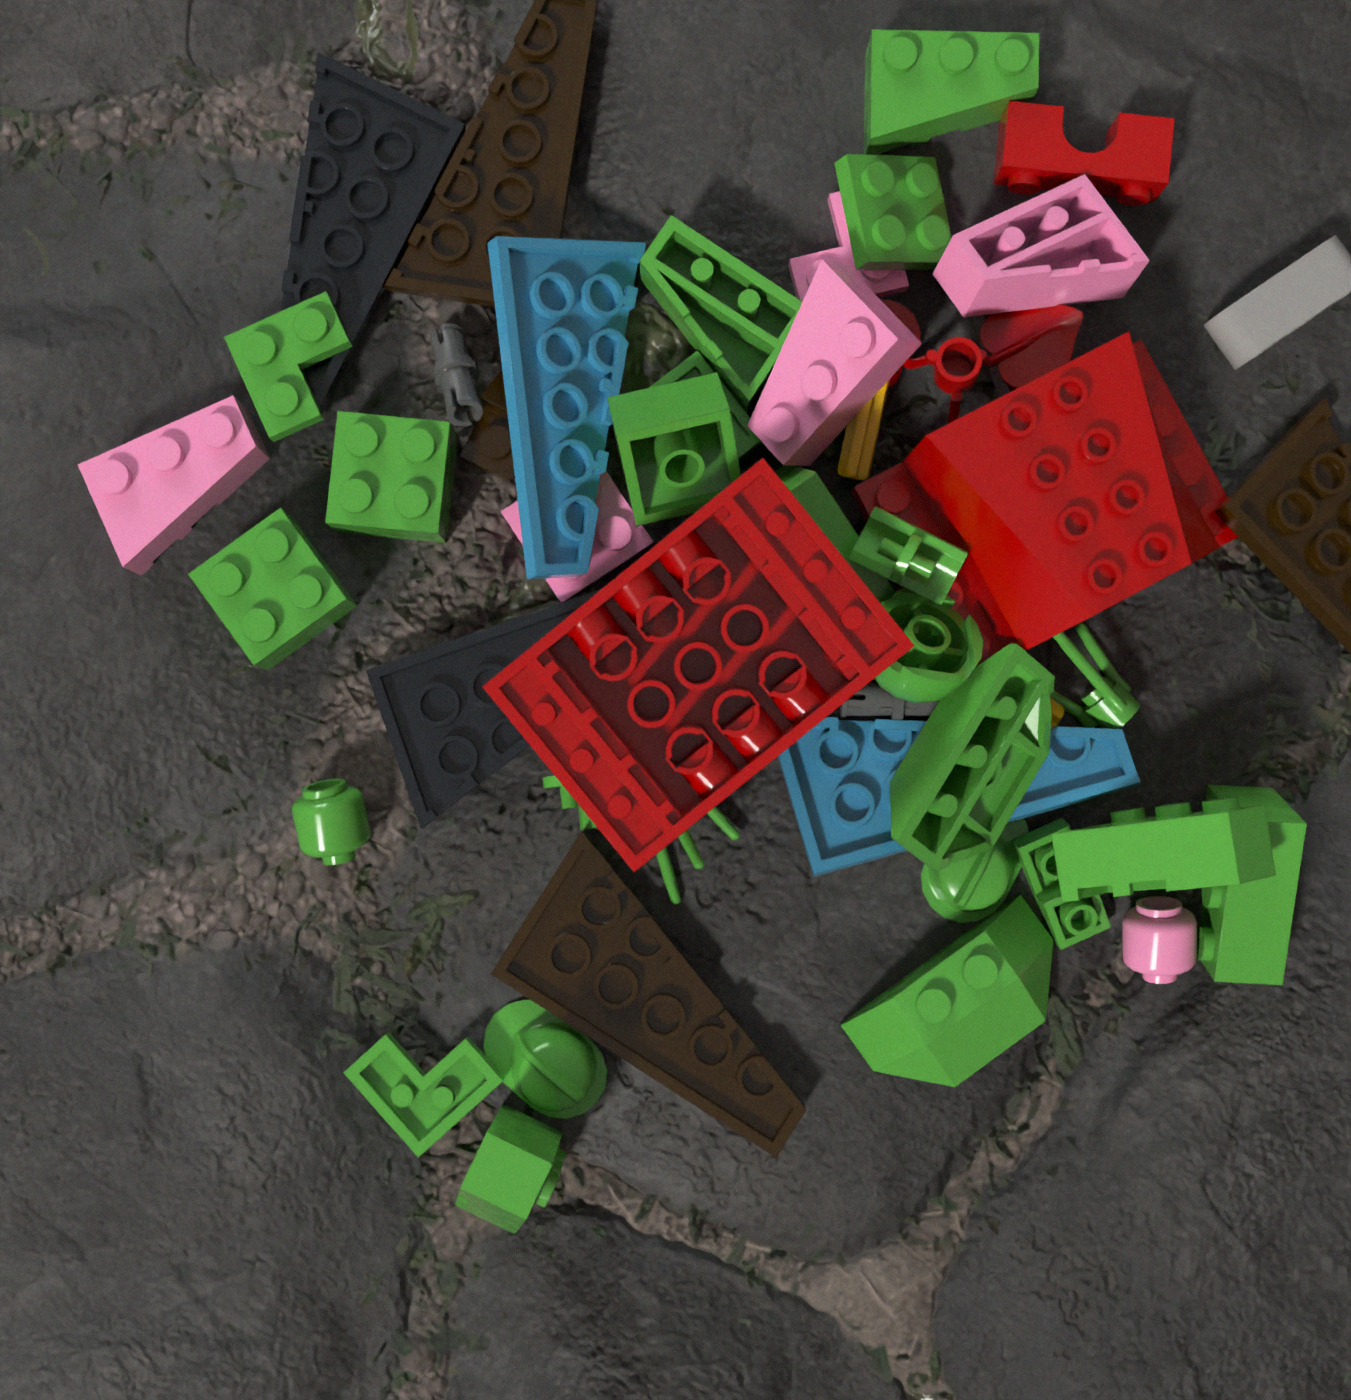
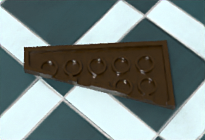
M534 0L514 38L515 44L501 71H497L488 88L489 94L477 117L473 116L434 190L436 195L421 223H417L408 240L409 246L397 269L393 268L385 283L387 291L495 307L487 243L496 236L562 239L599 0Z
M1323 398L1314 403L1214 512L1351 653V446L1349 442L1341 444L1328 419L1334 414L1327 400Z
M581 831L494 967L491 975L777 1158L806 1112L805 1105L588 836Z

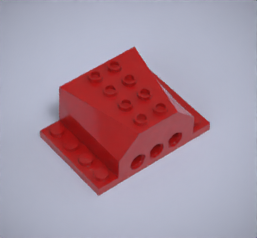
M1129 332L927 434L903 462L854 486L850 491L866 521H868L873 508L877 506L969 552L947 596L956 601L951 609L958 612L964 620L970 614L978 625L983 639L982 658L977 666L1010 643L1018 644L1026 651L1219 549L1224 544L1238 538L1214 512L1227 498L1224 489L1142 340H1139L1132 344Z
M762 458L482 687L632 871L635 872L915 645L765 459Z

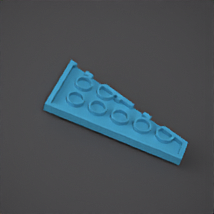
M496 236L487 244L527 579L578 577L587 574L599 512L595 502L600 475L606 472L609 452L605 451L609 426L613 424L607 397L616 396L620 393L629 343L625 338L629 311L635 308L638 288L634 287L637 265L644 255L646 243Z
M826 717L778 756L813 877L907 851L891 838L890 780L927 721L890 719L854 721L838 720V717ZM1053 726L1051 729L1049 754L1008 822L1136 787L1140 783V779L1123 730Z

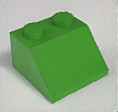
M717 372L607 397L636 526L695 513L741 476L730 408Z

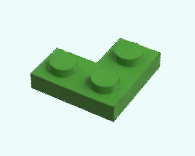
M326 291L224 337L268 437L273 442L324 420L302 369L353 347L334 304Z
M390 1032L384 1035L343 1072L418 1158L505 1079L468 1036L429 1072L425 1073Z

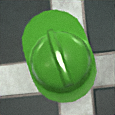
M1024 818L1008 822L992 849L970 858L950 863L948 867L938 871L924 864L921 872L922 892L930 907L942 917L959 923L980 921L993 914L1005 900L1021 869V864L1011 840L1028 833V826Z
M528 999L508 1003L493 1015L485 1030L483 1047L485 1055L505 1077L503 1083L523 1101L548 1117L563 1119L581 1115L597 1103L605 1089L607 1068L602 1052L589 1037Z

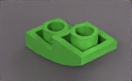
M1063 818L1011 840L1042 916L1060 950L1111 928L1100 895L1083 898L1079 901L1062 902L1051 834L1071 830L1069 824Z

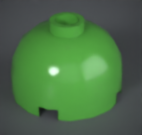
M907 588L895 591L891 599L882 601L881 604L915 646L874 679L880 687L896 698L912 703H930L954 694L965 683L982 658L983 639L975 620L970 614L964 620L958 612L951 609L956 601L946 596L942 605H939Z

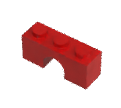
M1008 101L999 120L993 184L1007 186L1010 192L1034 194L1039 192L1040 189L1052 190L1085 174L1101 196L1116 197V201L1122 205L1141 206L1148 204L1150 201H1155L1169 184L1175 118L1119 112L1106 132L1105 149L1096 153L1079 151L1066 140L1062 127L1064 106Z

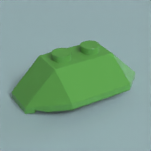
M1010 643L975 667L965 683L954 694L939 700L890 780L891 838L931 869L938 871L948 867L950 863L961 861L992 849L1049 754L1052 722L1050 693L1054 692L1055 676L1018 644Z
M1018 894L998 908L993 914L987 916L840 1023V1025L873 1071L956 1087L1046 1021L1053 939L1023 897Z

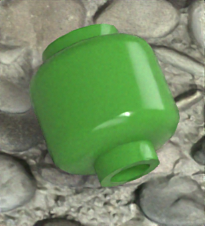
M341 778L322 780L301 789L302 796L292 805V815L302 853L311 857L322 858L324 865H338L355 859V850L365 845L371 837V829L362 792L358 788L347 786L345 779Z

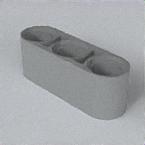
M1334 235L1204 324V328L1232 368L1237 370L1351 293L1350 253L1338 236Z

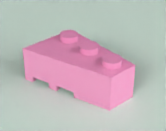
M1084 174L953 235L933 272V276L963 317L1053 307L1058 304L1069 305L1123 298L1150 260Z
M821 259L747 426L783 465L810 466L922 343L847 265Z
M232 395L78 464V467L122 567L143 575L154 565L153 561L177 539L182 540L193 530L192 525L214 505H220L269 461L270 457L249 410Z

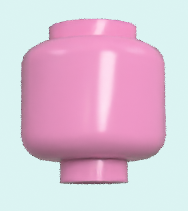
M1150 896L1136 901V907L1130 908L1122 918V954L1124 963L1133 971L1142 973V978L1147 982L1167 984L1176 981L1177 975L1189 971L1197 962V922L1195 915L1186 908H1183L1180 900L1172 897Z

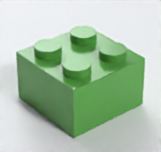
M337 411L325 523L337 533L446 543L458 437L451 423Z
M282 508L276 510L188 574L252 664L265 670L273 668L357 607V604L297 521Z

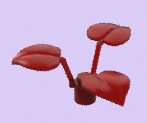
M880 299L920 341V327L915 315L900 303ZM1058 304L1053 307L991 314L983 323L979 334L980 343L985 350L979 349L976 343L970 339L954 337L945 341L937 352L929 350L924 356L917 358L909 357L902 366L911 370L927 365L934 366L933 378L936 385L942 391L950 394L947 423L949 424L959 419L962 394L969 391L975 385L981 366L991 368L997 365L1002 381L1008 386L1017 389L1070 362L1075 340L1083 320V313L1073 307ZM902 366L890 378L888 389L897 383L901 375Z

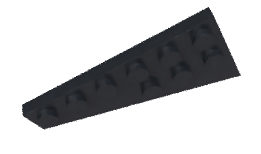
M318 52L315 67L317 75L313 101L310 100L307 118L309 123L305 155L301 157L289 236L291 247L287 270H284L281 288L283 292L281 311L326 291L353 346L302 369L323 414L386 291L385 283L393 268L397 269L409 246L408 240L417 223H421L435 196L434 190L466 131V126L464 123Z
M601 589L366 670L421 829L530 746L482 686Z

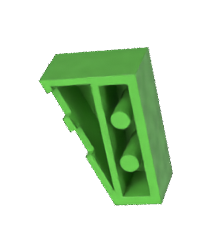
M502 1104L486 1132L459 1189L455 1206L516 1234L526 1221L534 1203L543 1208L546 1207L560 1177L559 1173L564 1164L563 1160L567 1152L558 1148L563 1132L510 1106Z

